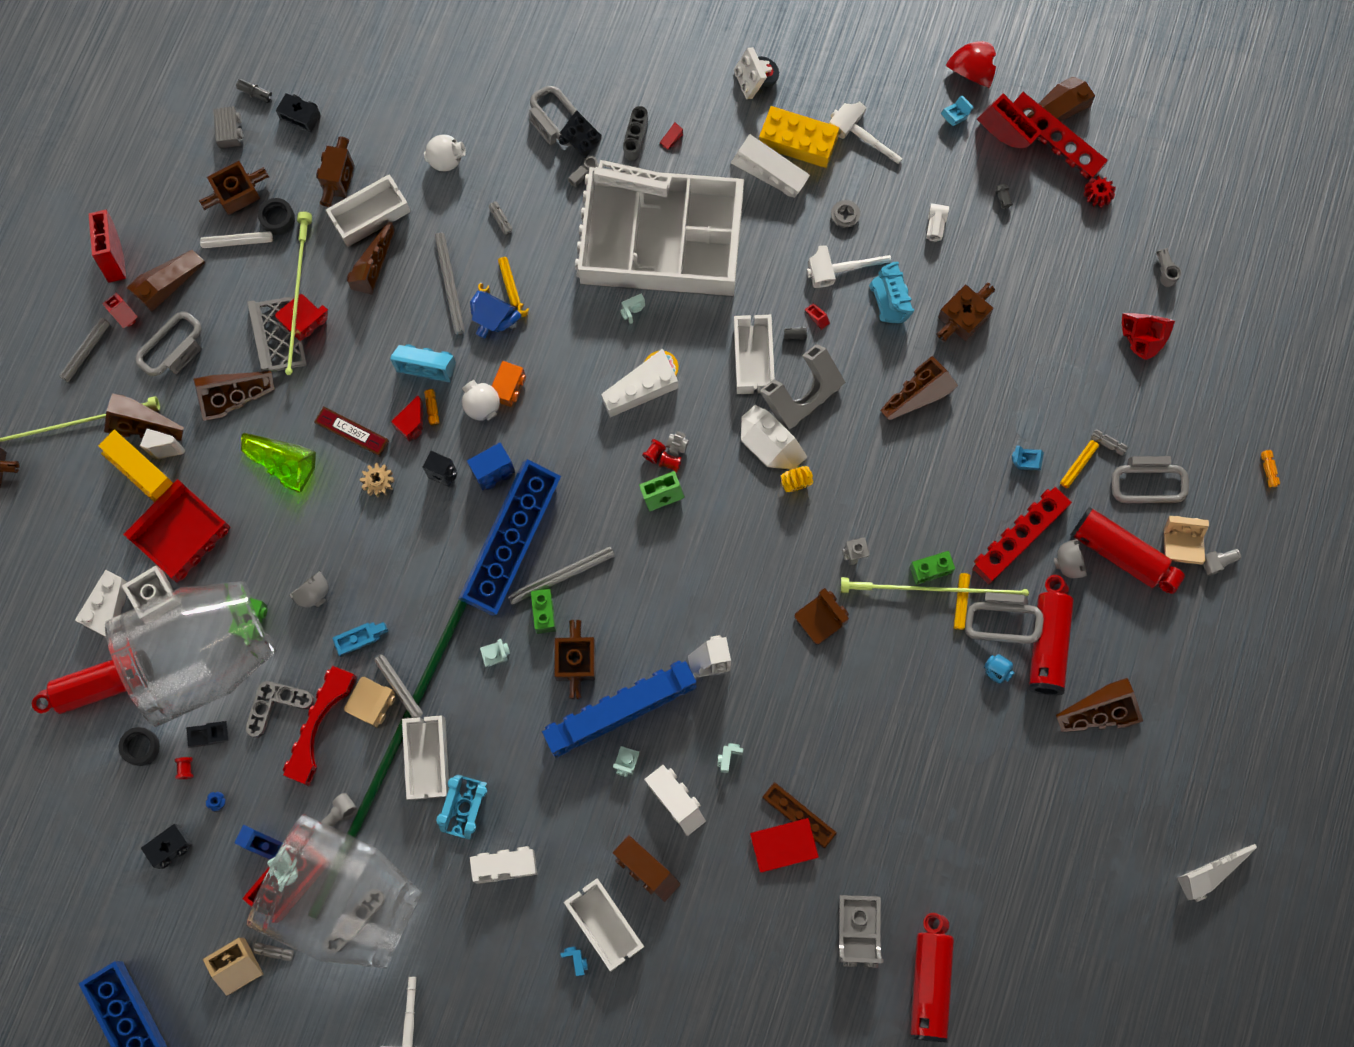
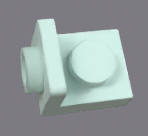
M642 293L621 302L622 309L620 313L623 319H627L629 324H632L633 317L631 313H637L645 307V299Z
M502 639L497 640V643L480 648L486 667L508 661L509 647L507 643H503Z
M620 746L616 762L613 765V769L617 770L616 774L627 777L628 774L633 775L640 752Z

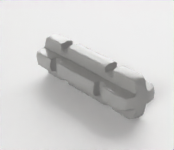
M495 201L489 204V209L504 235L513 231L512 227L508 223L502 209H500L498 202Z
M1097 429L1094 430L1091 435L1092 440L1099 441L1101 445L1112 451L1116 450V453L1119 455L1125 454L1128 448L1127 445L1119 444L1118 440L1107 434L1103 435V432Z
M256 943L253 949L254 954H264V956L276 959L282 958L285 961H292L294 956L293 950H284V948L271 945L265 946L262 943Z

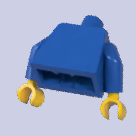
M483 283L478 285L479 291L475 293L470 301L472 320L480 324L476 334L482 338L487 337L489 330L494 332L504 331L515 324L521 317H526L529 312V308L525 311L521 310L524 305L523 303L518 305L517 311L514 306L491 295L489 285L486 289H483Z

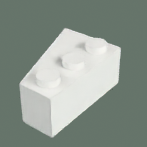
M105 570L75 621L116 642L117 627L121 621L120 615L127 596L122 585L126 584L127 581Z
M721 635L710 637V640L704 642L688 655L690 670L694 678L730 671L731 658L726 637L722 638Z
M662 765L644 780L663 806L670 812L674 820L678 822L684 833L689 836L706 822L699 810L701 805L695 797L690 798L688 796L689 790L683 782L679 784L675 780L678 777L671 768L667 770Z
M529 846L519 847L517 851L509 852V849L497 851V854L480 853L477 856L470 857L472 880L477 884L538 875L535 851L529 849Z

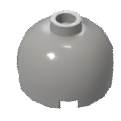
M1078 539L1061 545L1057 551V558H1054L1056 569H1061L1063 575L1073 579L1087 576L1086 565L1082 550L1079 549L1080 543Z
M319 571L305 581L298 589H295L289 596L297 605L303 608H309L314 605L319 607L326 601L324 597L329 590L328 582Z

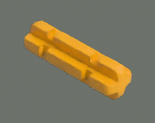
M428 389L424 392L427 414L429 416V424L434 426L440 423L434 389Z
M1272 450L1263 451L1261 457L1264 461L1266 477L1269 478L1267 480L1268 486L1277 487L1280 485V480L1276 476L1278 472L1275 460H1272L1274 457Z

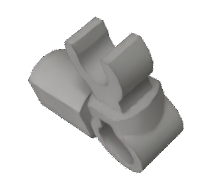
M593 156L586 157L584 165L580 166L568 178L569 183L576 188L585 180V175L589 174L590 167L596 168L599 166L597 159Z

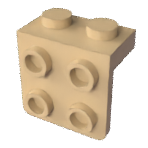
M1169 516L1163 529L1165 555L1175 562L1204 564V536L1209 527V521L1199 518Z
M361 677L348 699L344 711L378 728L379 724L383 723L388 708L393 705L396 693L386 686L383 687L366 677Z

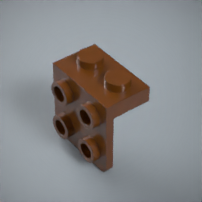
M826 588L822 589L818 593V597L794 615V618L816 645L822 643L846 625L849 620L847 610L837 604L836 596L832 591L828 592Z

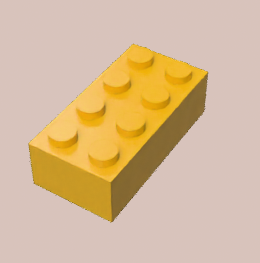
M770 106L759 135V140L779 154L827 168L838 139L840 127Z
M115 429L98 445L103 450L101 454L152 501L155 502L173 484L166 475Z

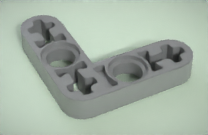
M269 681L262 682L256 692L246 724V732L254 738H259L265 733L274 702L307 710L314 704V696L305 690ZM269 686L272 692L267 693L266 696V693L263 692L264 688L267 689ZM285 690L291 692V697L287 701H283L281 698V694ZM305 695H307L309 702H305L303 705L300 700H296V696L305 698ZM266 696V699L269 700V703H267L264 700H260V698L262 697L263 699H265ZM261 704L266 705V712L259 715L257 707ZM256 716L260 719H263V722L259 720L257 724V720L254 719V717ZM257 724V726L260 727V730L255 731L254 734V731L251 730V727L256 726Z

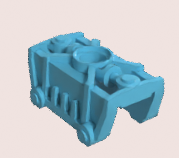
M892 262L882 267L878 273L879 276L874 278L869 284L870 290L874 292L880 310L879 318L882 322L904 323L914 312V308L912 309L910 303L912 299L908 295L907 285L904 284L903 272H900L898 266L899 262Z
M456 775L448 780L449 790L442 813L437 816L436 821L441 832L470 840L471 833L473 834L476 831L475 819L477 818L481 800L487 795V783ZM464 779L467 780L468 791L464 793L462 798L460 788ZM477 787L475 798L473 799L474 795H471V793ZM463 802L470 804V810L467 813H461L459 810V806ZM457 816V825L453 827L451 832L447 831L450 820ZM466 818H467L468 820H467V823H466V826H465V830H464V835H463V829H462L461 825H462V822H466Z

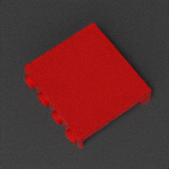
M177 479L123 535L177 583L187 576L188 571L193 566L200 563L201 557L206 552H210L220 538L227 535L230 526Z

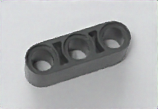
M637 106L632 110L623 142L624 156L629 161L639 158L646 134L648 111L643 106Z

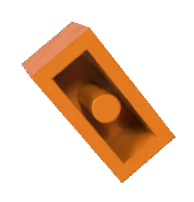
M503 360L492 387L497 391L500 403L512 407L513 402L518 400V390L520 385H524L526 375L523 367Z

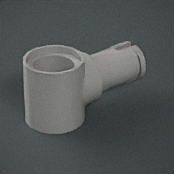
M1167 248L1158 250L1156 255L1158 256L1162 273L1160 282L1166 287H1172L1180 278L1181 269L1172 262ZM1167 274L1173 275L1174 278H1170Z
M1238 549L1223 554L1214 551L1205 555V562L1202 565L1207 576H1211L1223 571L1226 565L1240 560L1241 554Z
M340 794L333 800L332 805L334 807L331 809V813L319 823L324 831L329 832L339 820H349L357 814L358 809L348 794Z

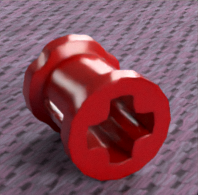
M652 439V444L646 452H643L642 456L652 464H656L658 462L657 458L662 451L666 450V447L658 440Z
M664 451L659 462V468L665 467L677 473L682 457L679 456L677 458L668 455Z
M192 757L174 759L175 763H177L175 779L185 780L194 778V775L191 774Z

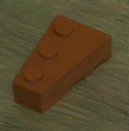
M630 835L613 851V854L617 857L615 862L623 869L625 867L630 869L629 875L637 882L641 880L645 883L642 887L651 895L655 893L664 902L681 885L661 863Z

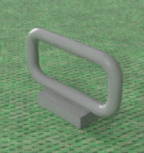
M547 86L531 96L530 105L532 109L529 112V121L547 143L552 145L556 143V139L559 140L560 130L537 104V100L548 93H553L571 115L577 109L560 89L554 86Z
M187 312L175 314L139 350L135 358L137 366L150 376L160 375L167 368L177 375L202 349L195 341L201 333V323ZM185 319L194 326L193 332L157 368L152 369L143 361L144 356L178 321Z
M1135 456L1128 459V465L1119 466L1113 472L1112 493L1115 499L1121 503H1178L1185 500L1188 495V474L1181 466L1170 465L1171 456ZM1123 473H1178L1181 478V492L1178 495L1124 496L1120 493L1119 477Z
M986 592V602H975L967 609L965 632L970 638L1030 644L1036 642L1041 637L1044 621L1043 613L1039 608L1028 605V599L1025 595ZM977 610L1032 613L1036 617L1034 633L1030 636L976 632L972 628L973 616Z

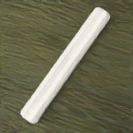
M271 231L202 237L200 238V245L202 248L267 243L273 241V234Z

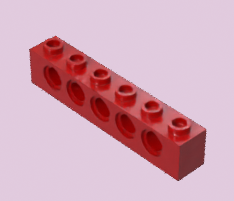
M1022 92L1014 101V104L1023 113L1027 110L1033 111L1034 115L1029 119L1036 126L1042 121L1048 124L1045 130H1041L1042 133L1037 139L1044 145L1048 143L1053 147L1051 150L1057 156L1063 155L1066 158L1065 162L1072 168L1076 166L1080 169L1079 173L1084 178L1088 179L1090 177L1094 179L1107 164L1108 160L1025 92ZM1054 133H1060L1062 139L1060 141H1053L1051 136ZM1073 144L1076 150L1073 153H1068L1065 149L1067 145ZM1082 156H1088L1090 162L1082 164L1079 159Z
M1056 487L1051 491L1047 489L1040 496L1042 498L1040 502H1033L1027 509L1029 512L1025 516L1021 514L1013 522L1015 526L1012 529L1008 527L1000 535L1002 539L998 543L993 541L987 548L989 551L985 555L981 553L974 560L973 570L988 585L1070 506L1072 502ZM1043 505L1050 506L1052 511H1045ZM1030 518L1037 519L1038 525H1033L1030 522ZM1016 531L1024 532L1025 538L1018 537ZM1003 544H1009L1012 550L1006 551L1003 548ZM990 557H996L999 563H991Z

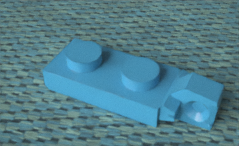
M374 622L366 623L332 639L338 655L341 657L381 639L379 635L388 632V628L384 622L375 625Z

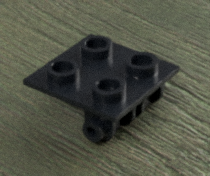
M576 110L559 132L561 134L559 136V143L561 145L570 143L586 158L602 135Z

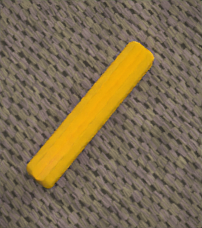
M501 257L498 259L510 304L517 308L520 304V299L508 258Z
M1091 440L1060 481L1064 488L1070 487L1098 449L1099 444Z
M961 573L959 575L958 588L969 589L970 574ZM969 592L957 593L954 629L964 630Z

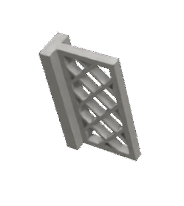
M292 297L255 303V300L247 301L262 372L285 370L288 366V363H285L288 362L289 354L285 357L278 353L283 345L287 348L290 347L286 341L291 333L280 322L277 323L271 318L275 312L280 310L278 308L282 304L293 300ZM269 307L273 310L267 317L261 313L260 308ZM268 322L276 326L272 333L264 329ZM279 328L287 332L283 340L275 336ZM272 338L280 343L275 350L268 346ZM298 340L293 347V353L299 354L302 361H292L291 368L307 366L302 341ZM275 355L283 359L280 365L272 366L271 361Z

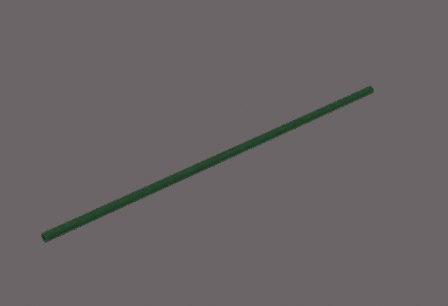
M458 600L412 696L418 706L467 606V603ZM406 709L402 719L412 718ZM402 719L308 913L313 918H318L403 740Z

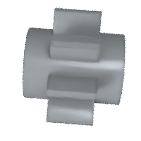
M679 431L675 435L670 434L666 447L670 448V454L678 456L680 452L685 453L689 440L685 439L686 434Z

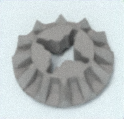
M842 200L833 206L831 217L836 226H842L843 229L845 227H852L858 223L860 209L854 202ZM845 209H847L848 215H851L847 216L846 220L841 215Z

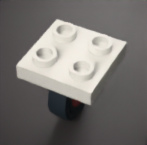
M754 47L746 49L733 69L746 99H753L760 87L768 88L773 86L778 80L780 73L776 63L767 57H758Z

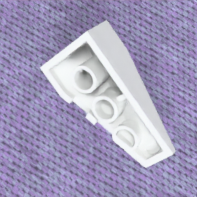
M1256 845L1247 846L1178 877L1177 879L1188 901L1195 899L1196 902L1206 899V894L1213 891L1257 848Z

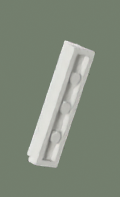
M600 160L599 166L595 168L594 172L595 182L662 197H667L672 180V175L604 160ZM603 166L609 167L612 170L603 169ZM659 179H664V180H667V182L658 181V180H659Z

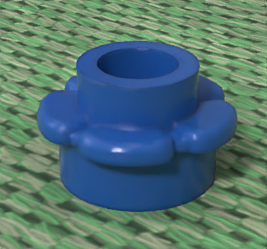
M221 792L210 793L207 796L206 806L209 809L211 808L212 811H219L226 802L224 795Z

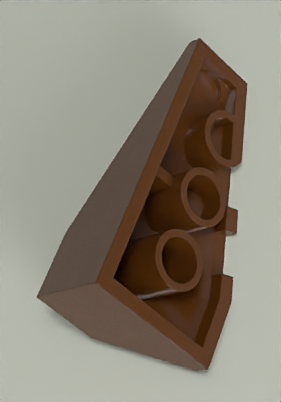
M190 250L139 275L126 288L152 312L196 272L205 261L196 252Z
M931 356L914 371L915 376L910 381L906 380L903 383L904 388L901 392L894 394L880 411L888 420L894 419L945 397L958 386L950 373Z
M271 371L210 375L193 379L203 421L224 417L228 412L243 407V404L256 400L275 390Z
M112 393L106 410L104 432L110 434L115 429L122 437H130V434L143 438L146 429L173 436L177 441H181L184 427L132 398Z

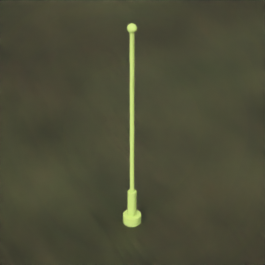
M299 212L297 214V222L300 224V250L288 366L285 370L287 375L293 373L291 365L303 247L306 242L307 227L312 223V214L309 212Z
M156 396L148 398V402L141 403L155 412L160 411V403ZM106 414L0 438V442L106 418Z
M841 577V593H849V589L872 590V588L1029 595L1027 589L1016 591L872 585L871 582H849V578Z

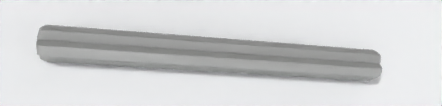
M441 232L435 234V240L454 332L459 335L463 334L465 330L444 233Z
M607 547L508 594V599L511 604L520 602L530 597L531 591L545 590L613 558L614 552L611 547Z

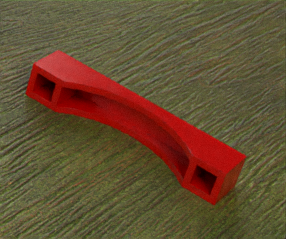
M333 665L331 669L327 670L324 676L325 683L317 691L316 703L308 711L309 718L307 723L302 725L299 733L301 736L292 747L291 753L293 754L283 767V776L304 785H310L317 769L314 744L319 725L335 704L350 695L357 679L356 675Z

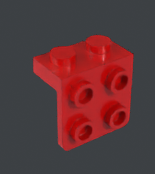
M303 294L298 296L295 337L299 341L310 336L318 326L323 325L328 319V309L324 305L317 308ZM294 299L275 314V318L290 333Z

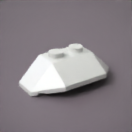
M754 405L741 417V442L766 467L791 470L797 468L807 459L806 453L796 438L769 411Z

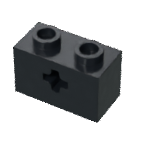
M285 93L276 109L279 119L310 133L321 116L315 103L311 101L306 102L295 94Z
M430 451L422 468L429 479L449 487L450 483H453L457 477V470L452 459Z
M173 824L141 847V850L153 868L164 869L172 864L171 860L175 857H181L189 851L188 848L193 844L182 827ZM167 844L170 845V846L168 847L169 850H170L169 852L165 851V850H167V846H166Z

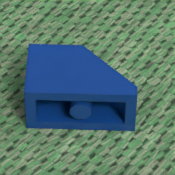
M244 824L234 842L244 849L267 859H272L279 855L286 845Z

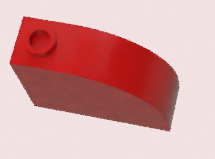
M1004 93L977 118L994 137L1014 148L1028 147L1042 133Z
M107 209L89 213L91 250L94 260L108 283L126 279L122 246Z

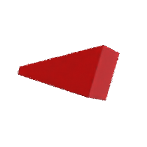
M674 122L660 141V144L669 150L683 136V128Z
M814 303L804 309L821 330L830 324L827 314Z

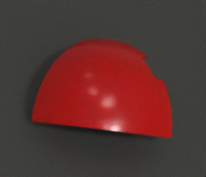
M972 42L958 49L950 57L946 66L961 76L990 88L996 71V66L993 65V58L996 56L993 45L989 42Z
M1122 314L1123 335L1128 338L1131 344L1130 349L1145 360L1154 357L1164 347L1175 324V320L1153 315Z

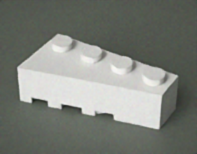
M751 134L748 135L731 161V164L793 198L797 196L810 176Z
M661 349L601 394L602 401L611 418L678 389V380L664 350Z

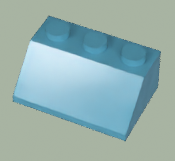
M409 344L405 346L399 345L390 358L396 372L450 383L456 364L454 356L449 352L442 351L438 353L429 348H423L422 350Z

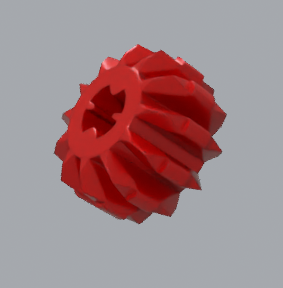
M1099 175L1095 179L1091 178L1084 187V197H1088L1087 203L1093 202V207L1096 204L1100 208L1104 204L1108 206L1115 197L1116 187L1112 186L1113 180L1108 182L1106 181L1107 177L1101 179Z

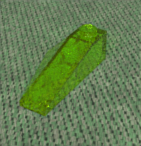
M243 433L241 435V451L255 463H261L268 469L267 472L271 476L275 475L281 480L280 483L283 486L298 493L303 491L315 470V451L301 445Z

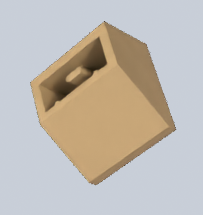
M237 938L203 959L211 977L226 996L263 975L245 938Z

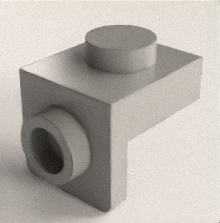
M865 538L847 541L845 549H842L844 560H848L849 566L857 564L858 559L870 555Z

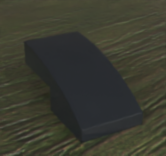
M227 721L186 727L188 748L228 741Z

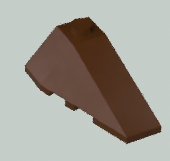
M1072 76L1057 84L1038 104L1061 122L1091 107L1095 94L1086 81ZM1033 111L1027 115L1028 118L1033 117ZM1042 121L1038 123L1037 127L1040 130H1045L1048 124Z
M388 221L353 266L352 272L348 273L347 282L351 290L370 295L373 294L395 232L392 222Z
M1128 678L1104 686L1056 715L1062 732L1082 731L1089 727L1106 729V726H1117V728H1124L1143 722Z

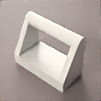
M146 429L140 444L141 448L152 458L156 459L185 453L183 446L173 436Z

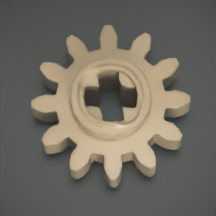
M378 463L375 464V468L368 465L369 471H362L365 478H360L361 483H363L362 489L364 491L368 490L369 496L374 492L377 498H379L380 492L387 495L386 489H393L389 483L395 482L394 478L390 477L393 474L392 471L387 470L385 464L381 468ZM375 478H376V479H379V478L381 479L379 482H378V481L374 482Z

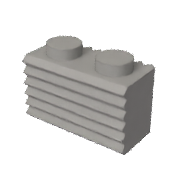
M234 106L213 109L215 138L219 148L241 146L243 131L239 127V123H242L240 112H237Z

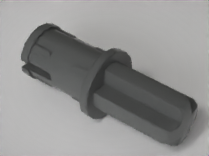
M239 79L236 83L238 90L249 94L252 98L256 97L266 103H269L271 100L268 96H272V92L258 87L257 84L253 85L242 79Z

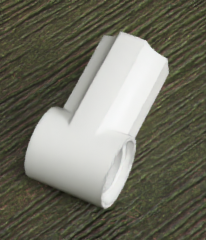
M931 203L926 236L930 241H942L949 206Z

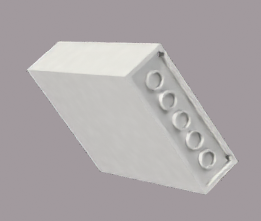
M589 168V174L585 175L586 191L583 192V202L585 203L584 208L581 209V219L583 220L582 225L580 224L579 236H581L580 242L578 241L577 253L579 255L575 261L576 276L579 277L580 284L734 296L744 179L664 173L672 175V180L667 197L597 183L594 177L595 168ZM659 179V180H658V181L667 182V180H664V179Z

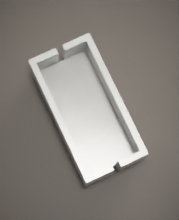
M390 174L326 209L330 220L347 248L380 230L388 221L394 222L411 212L407 201Z
M771 314L754 315V326H751V315L734 316L737 394H754V390H757V394H759L762 388L775 379Z
M431 716L424 717V719L420 717L402 719L406 799L420 800L447 797L449 771L445 717Z
M597 878L583 888L586 894L582 896L580 892H577L567 899L564 904L608 969L612 972L626 961L625 956L631 958L645 947Z

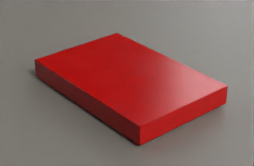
M809 818L750 833L760 873L819 858Z

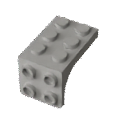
M839 895V962H843V967H857V963H864V967L876 968L878 964L883 963L880 945L881 897Z

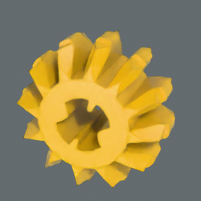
M802 466L781 475V483L785 492H794L811 486L813 484V475L809 467Z

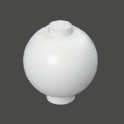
M449 135L433 137L428 142L424 152L425 161L438 171L454 169L460 163L461 157L466 155L463 142H457L455 138Z
M472 380L462 388L465 392L462 397V406L469 417L479 421L485 419L490 421L497 415L496 411L499 409L500 398L492 386L486 383L477 384L475 380Z

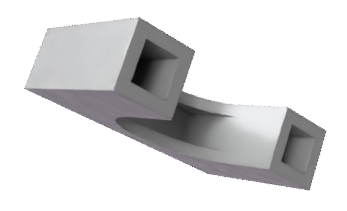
M818 344L802 355L813 375L812 386L804 397L793 400L785 386L775 379L760 390L776 419L789 430L795 427L805 416L811 414L818 405L824 403L830 395L837 392L846 383L827 349Z

